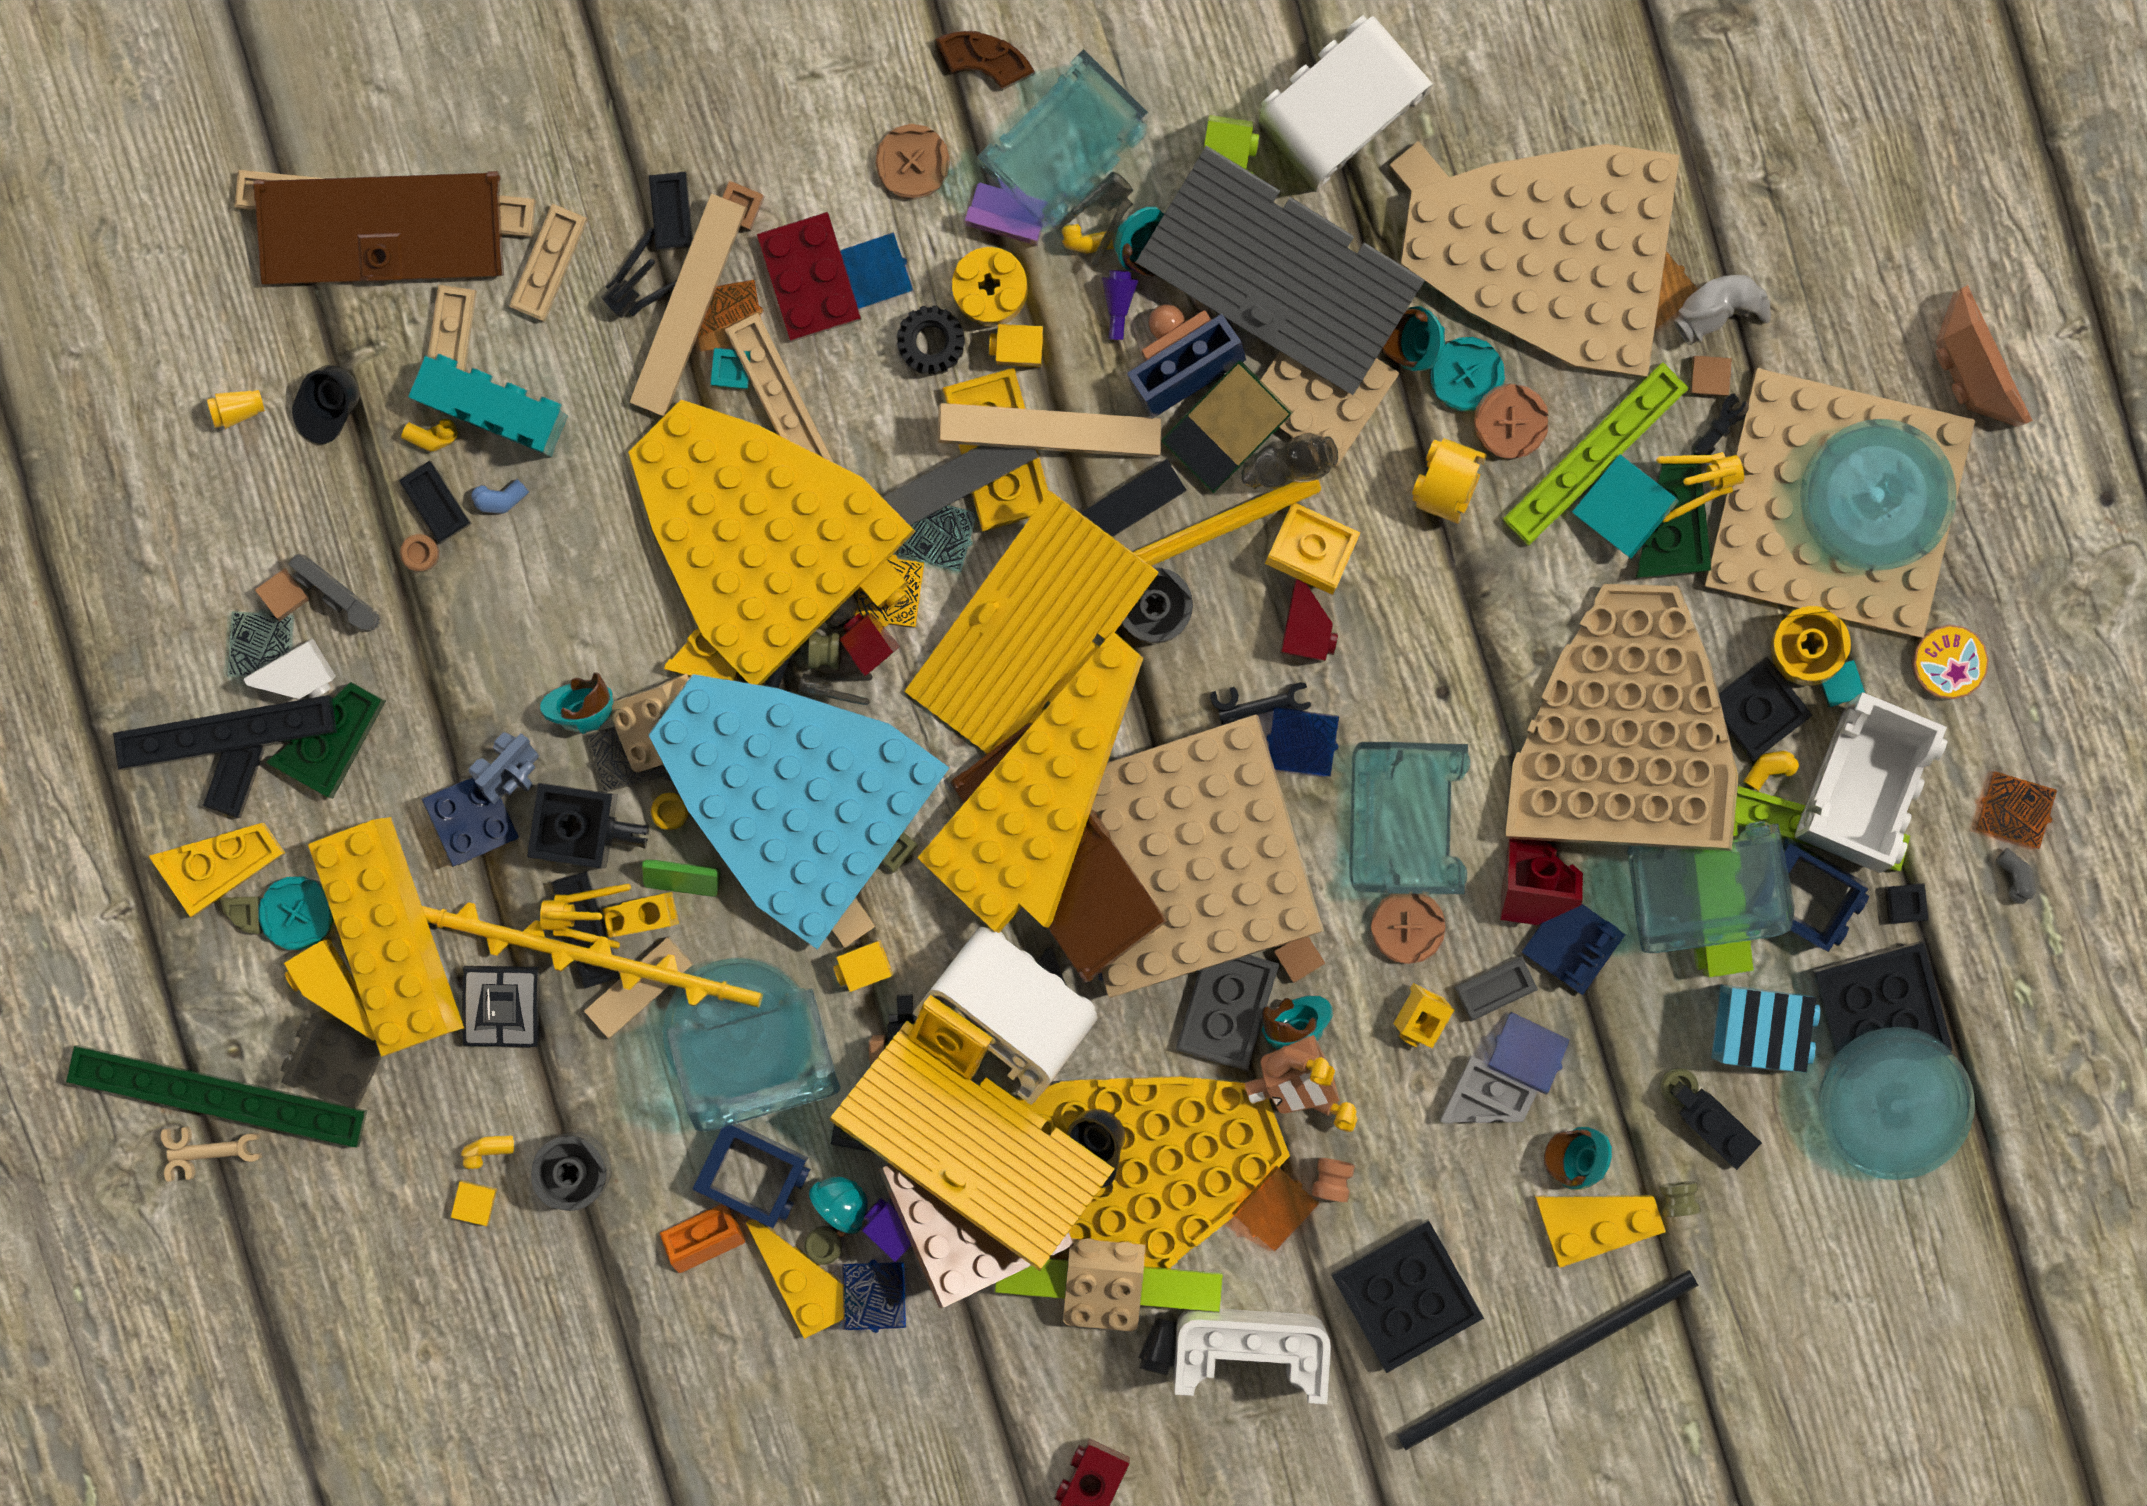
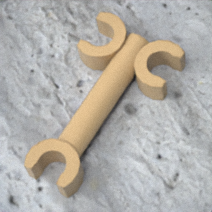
M189 1126L181 1128L182 1139L179 1142H175L171 1138L170 1128H165L161 1132V1141L167 1147V1159L169 1162L164 1170V1177L167 1182L175 1180L174 1169L176 1166L184 1168L186 1180L193 1179L195 1167L189 1160L239 1156L244 1161L253 1162L262 1158V1153L252 1154L246 1148L249 1140L260 1139V1134L255 1132L242 1136L238 1141L188 1145L192 1138V1131Z

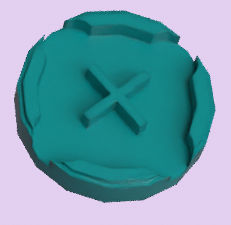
M1459 337L1445 344L1446 346L1443 348L1439 360L1430 368V382L1436 397L1447 407L1460 412L1476 411V407L1485 394L1495 387L1503 385L1505 380L1504 363L1498 352L1487 341L1476 337Z
M305 876L286 877L274 882L267 889L259 904V923L264 934L276 945L287 950H304L319 943L330 932L334 921L322 885L318 881Z

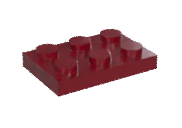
M828 212L757 234L791 342L862 320Z

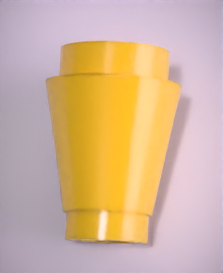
M259 390L215 393L214 398L207 399L215 428L224 426L227 429L265 411Z

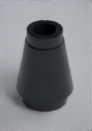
M1155 1318L1154 1325H1152L1138 1356L1141 1359L1140 1369L1163 1375L1169 1374L1170 1367H1174L1175 1329L1177 1323Z

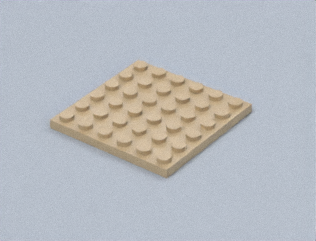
M1756 368L1747 400L1749 410L1742 421L1734 454L1739 457L1742 463L1744 483L1733 486V492L1724 496L1710 555L1711 571L1706 572L1703 587L1795 609L1806 606H1819L1829 610L1841 620L1924 638L1975 420ZM1868 447H1885V448H1869V449L1861 450V449H1863V448H1868ZM1870 449H1884L1892 452L1896 450L1908 457L1920 471L1926 488V503L1925 489L1922 481L1924 502L1921 510L1923 492L1920 482L1922 498L1919 509L1921 495L1918 483L1919 504L1917 508L1918 488L1914 479L1917 489V503L1911 518L1913 517L1916 520L1919 515L1921 519L1914 529L1903 538L1892 543H1888L1891 541L1880 543L1863 541L1872 544L1888 543L1883 545L1865 544L1848 536L1834 521L1829 504L1831 508L1830 489L1832 484L1831 502L1834 510L1832 500L1833 485L1835 482L1833 493L1835 505V487L1840 474L1838 475L1839 471L1837 472L1835 469L1847 458L1848 467L1846 466L1844 469L1852 475H1859L1858 471H1852L1857 469L1851 468L1848 464V458L1854 452L1861 455L1860 452ZM1870 450V451H1866V452H1872V451L1888 452V451H1883V450ZM1881 452L1867 453L1866 455H1867V458H1868V465H1867V467H1866V469H1865L1867 475L1871 472V470H1872V468H1873L1874 458L1888 459V458H1884V457H1872L1873 463H1872V467H1871V456H1885V457H1889V456H1886V455H1869V456H1870V466H1869V457H1868V454H1875V453H1878V454H1886V455H1890V454L1881 453ZM1875 459V465H1874L1873 471H1874L1875 466H1876V460H1882V459ZM1877 461V467H1878V463H1885V464L1891 465V464L1886 463V462ZM1901 463L1910 472V470L1903 463ZM1891 470L1901 479V477L1895 471ZM1884 471L1882 478L1880 479V475L1873 483L1875 487L1881 488L1884 492V498L1881 502L1874 503L1870 501L1867 485L1862 487L1846 486L1845 488L1844 484L1842 493L1843 504L1844 488L1846 506L1847 502L1849 505V490H1864L1860 492L1849 491L1850 504V492L1861 493L1851 494L1853 506L1862 517L1875 521L1885 514L1889 515L1888 512L1901 505L1902 489L1897 479ZM1847 479V480H1849V481H1854V482L1862 481V480H1850V479ZM1846 481V482L1852 483V484H1860V483H1863V482L1853 483V482ZM1910 481V484H1911V487H1912V494H1913V498H1912V505H1913L1914 492H1913L1912 483H1911V481ZM1908 482L1909 489H1910V503H1909V507H1910V504H1911V488H1910V484H1909V482ZM1829 483H1830V488H1829V504H1828V487H1829ZM1837 484V487H1836V504H1837L1838 511H1839V513H1840V510H1841V512H1842V509H1843V511H1844V508H1843L1842 500H1841V491H1840L1841 506H1840V502H1839V490H1840V485H1839V489H1838V503H1837V488H1838V484ZM1907 486V490H1908V502H1909V489H1908V486ZM1847 487H1849V488H1863V489H1857V490H1856V489H1848V490H1847V502H1846V489H1847ZM1903 488L1904 498H1903L1902 506H1901V508H1900V510L1902 509V511L1904 510L1905 505H1906V501H1907V491H1906V500H1905V504H1904V499H1905L1904 488ZM1915 490L1914 506H1915V502H1916V490ZM1862 521L1863 523L1859 522L1860 524H1858L1859 526H1857L1858 528H1856L1861 532L1872 535L1887 534L1883 536H1888L1899 531L1897 530L1898 528H1896L1886 533L1874 534L1868 532L1878 533L1885 531L1866 530H1884L1895 526L1897 523L1890 527H1887L1889 526L1886 525L1888 523L1874 525ZM1841 523V525H1842L1848 532H1850V531ZM1913 523L1904 532H1906L1913 525ZM1868 525H1873V526L1886 525V526H1882V527H1872V526H1868ZM1865 537V538H1869V539H1885V538H1889V537H1884V538H1870V537ZM1868 540V541H1877V542H1878V541H1886V540Z
M1258 715L1243 718L1107 763L1092 809L1110 833L1111 839L1167 919L1164 925L1103 969L1101 973L1109 998L1324 932Z

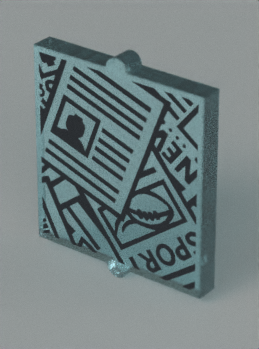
M950 505L911 525L916 532L900 547L898 555L961 572L967 549L973 545L971 535L977 513Z
M263 609L259 613L232 611L227 676L247 677L249 674L291 651L294 615H288L279 622L274 614H268Z

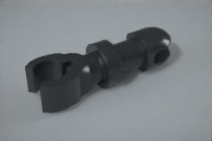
M1735 393L1729 395L1722 405L1718 419L1713 418L1709 423V430L1703 437L1699 436L1694 442L1692 453L1694 455H1711L1716 449L1714 446L1721 437L1726 438L1731 432L1729 430L1730 426L1745 418L1749 410V404L1744 401L1738 410L1733 411L1732 408L1739 402V398Z

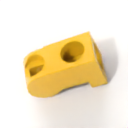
M672 892L602 908L608 938L679 924Z

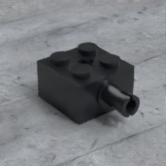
M538 783L527 857L599 869L607 868L609 850L613 843L646 848L648 838L635 837L633 833L649 835V825L617 821L615 811L618 794ZM574 815L576 816V822L581 823V829L574 831L572 836L571 830L565 828V821L572 820Z

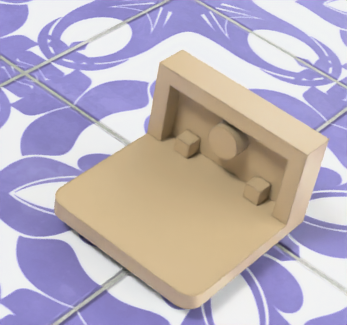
M687 674L677 676L656 688L614 701L610 717L630 766L635 772L663 765L648 734L688 681Z
M1071 1238L1074 1246L1069 1248L1064 1323L1068 1326L1122 1331L1136 1330L1139 1321L1145 1245L1132 1244L1130 1242L1097 1241L1088 1238Z

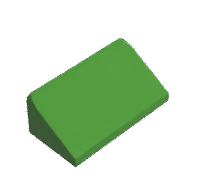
M653 859L643 861V884L646 888L715 897L718 894L721 874L719 868Z

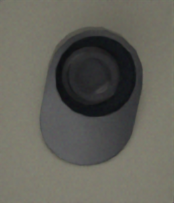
M333 365L322 366L307 374L301 383L292 406L294 423L305 438L314 443L327 444L340 435L348 416L355 409L359 401V387L354 377L347 370Z
M1097 1108L1086 1110L1071 1123L1067 1135L1115 1168L1101 1187L1104 1188L1109 1186L1117 1176L1120 1152L1125 1142V1129L1121 1121L1114 1114L1106 1110Z

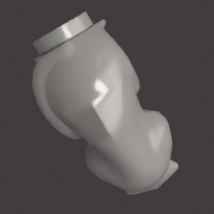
M1723 276L1709 281L1686 299L1682 308L1679 309V317L1674 320V325L1688 345H1692L1695 342H1702L1704 335L1719 330L1726 323L1728 317H1732L1733 314L1748 317L1750 313H1753L1764 323H1769L1771 319L1770 301L1766 291L1759 287L1749 276Z

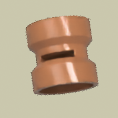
M1319 1157L1316 1168L1319 1172L1318 1181L1313 1183L1311 1195L1332 1201L1348 1202L1350 1190L1347 1187V1179L1353 1177L1355 1165L1340 1160Z

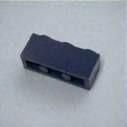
M1220 314L1127 372V376L1134 394L1151 419L1227 373L1238 361H1246V356L1241 340L1225 317Z

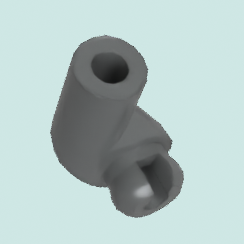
M2005 848L1995 862L2013 876L2014 886L2010 889V898L2017 904H2024L2028 899H2032L2036 893L2033 869L2009 848Z

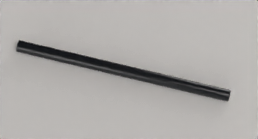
M1687 1270L1396 1434L1405 1451L1698 1287L1696 1279L1691 1271Z

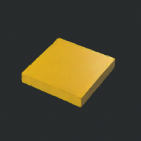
M1293 503L1289 508L1265 564L1333 595L1360 532L1298 503Z
M932 995L922 1005L909 1035L910 1040L967 1079H971L978 1070L993 1039L989 1034Z

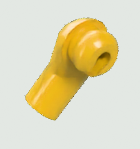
M1079 224L1063 226L1061 230L1064 238L1061 241L1067 249L1085 254L1114 249L1111 230L1082 235Z
M442 419L438 425L428 430L408 422L403 429L401 439L429 452H435L451 445L458 433L455 423L450 419Z
M1784 750L1762 754L1743 782L1759 792L1770 775H1794L1799 768L1798 760L1794 758L1791 752Z
M487 1136L468 1144L461 1152L463 1167L465 1169L481 1168L483 1166L482 1156L513 1154V1136Z

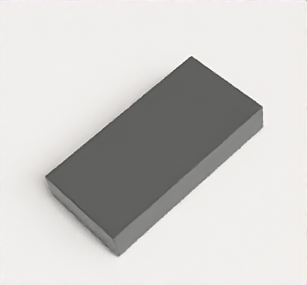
M1522 956L1454 987L1470 1022L1538 990Z

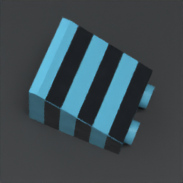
M1721 984L1711 1058L1724 1064L1807 1073L1808 1064H1813L1816 1050L1815 1042H1811L1812 1028L1818 1026L1820 1019V1005H1816V997Z

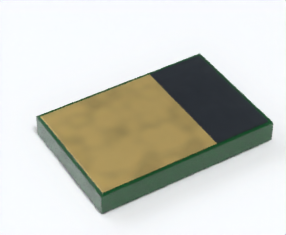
M1240 360L1161 441L1215 493L1293 412Z

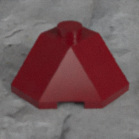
M1509 839L1501 890L1500 920L1539 925L1581 906L1583 901V873L1573 864L1567 866L1556 856L1557 850L1547 841Z

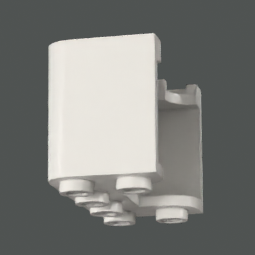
M1364 15L1359 17L1346 30L1348 33L1341 43L1338 44L1336 40L1330 42L1318 54L1321 58L1319 62L1311 69L1307 65L1301 67L1289 79L1293 83L1283 93L1278 89L1275 90L1261 103L1263 107L1259 110L1261 114L1258 125L1315 191L1330 180V176L1338 168L1341 169L1346 164V161L1397 117L1407 112L1410 104L1416 106L1429 95L1433 86L1432 82L1374 16L1368 20Z
M1864 692L1849 701L1840 716L1797 826L1795 838L1878 873L1890 869L1895 863L1900 864L1908 845L1903 842L1904 833L1911 819V814L1907 813L1911 800L1916 801L1923 789L1924 780L1920 777L1924 767H1929L1933 759L1939 761L1945 751L1947 740L1943 736L1947 727Z
M980 927L975 931L913 1011V1014L918 1017L922 1005L932 995L993 1037L988 1050L1013 1068L1007 1076L1012 1080L1016 1076L1019 1078L1021 1088L1017 1095L1030 1105L1050 1085L1098 1018L1095 1007L1090 1000L1077 995L1065 985L1059 976L1046 971L1035 962L1029 953L1019 950L1006 940L1002 932H994L990 927Z
M1187 1309L1179 1316L1176 1328L1173 1375L1175 1395L1194 1396L1195 1387L1200 1381L1205 1378H1214L1215 1359L1286 1363L1287 1378L1293 1386L1306 1392L1308 1403L1327 1404L1331 1351L1330 1339L1322 1321L1316 1316L1309 1314L1220 1309V1312Z

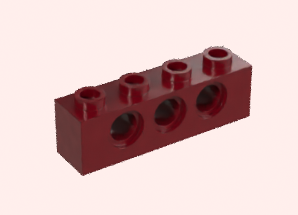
M1091 1438L1088 1439L1085 1447L1078 1445L1070 1462V1465L1075 1467L1069 1481L1064 1478L1062 1479L1054 1496V1499L1059 1501L1058 1506H1110L1128 1469L1130 1457ZM1088 1474L1095 1475L1100 1479L1101 1485L1095 1491H1086L1079 1483L1083 1476Z

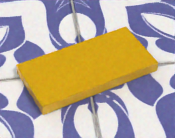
M1014 368L943 387L947 404L1026 409ZM958 444L961 455L978 447L977 445ZM1040 458L972 493L983 532L1030 519L1049 493Z

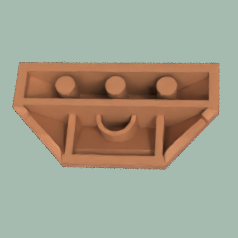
M1967 285L1953 293L1936 340L1938 350L1935 351L1939 364L1945 371L1949 369L1955 382L1952 384V390L1957 401L1960 404L1965 403L1970 411L2015 427L2033 421L1969 286Z

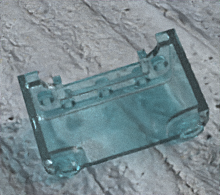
M1360 742L1355 746L1352 755L1349 877L1354 890L1392 894H1465L1467 869L1460 858L1450 856L1451 781L1462 780L1470 768L1468 744Z
M1765 821L1748 824L1745 827L1746 830L1739 835V839L1733 840L1732 851L1684 848L1665 850V847L1629 845L1627 854L1641 951L1650 954L1775 937L1790 931L1795 904L1779 824L1768 825V822Z
M805 988L791 989L784 993V998L778 1003L779 1008L706 1028L705 1024L697 1022L696 1019H685L677 1022L674 1028L666 1029L686 1110L695 1130L703 1132L719 1129L825 1099L840 1091V1083L813 988L805 990Z

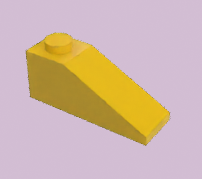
M330 939L320 941L284 963L288 970L285 972V977L295 992L300 990L304 997L372 1041L375 1040L356 982Z

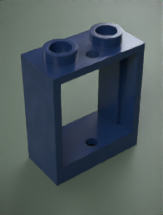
M1787 837L1748 901L1753 909L1829 952L1833 944L1839 946L1843 942L1849 931V927L1846 925L1853 913L1860 914L1869 899V895L1866 894L1868 887L1863 880ZM1798 858L1803 859L1850 887L1823 932L1771 903Z
M727 1119L692 1190L774 1228L778 1220L785 1223L792 1210L794 1202L788 1199L794 1187L801 1189L811 1170L805 1167L809 1157L733 1120ZM735 1138L793 1165L770 1213L713 1186Z

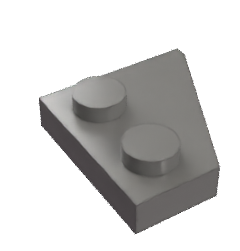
M1470 1055L1440 1117V1121L1446 1124L1453 1122H1523L1539 1087Z

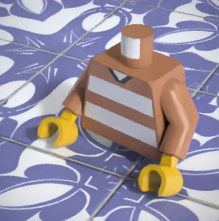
M1314 1035L1291 1045L1283 1046L1281 1049L1263 1056L1260 1063L1264 1077L1245 1083L1246 1091L1252 1104L1272 1098L1278 1111L1283 1114L1313 1108L1327 1116L1334 1114L1336 1115L1334 1125L1345 1132H1352L1357 1123L1356 1108L1353 1104L1344 1102L1338 1105L1340 1099L1334 1079L1335 1069L1329 1065Z

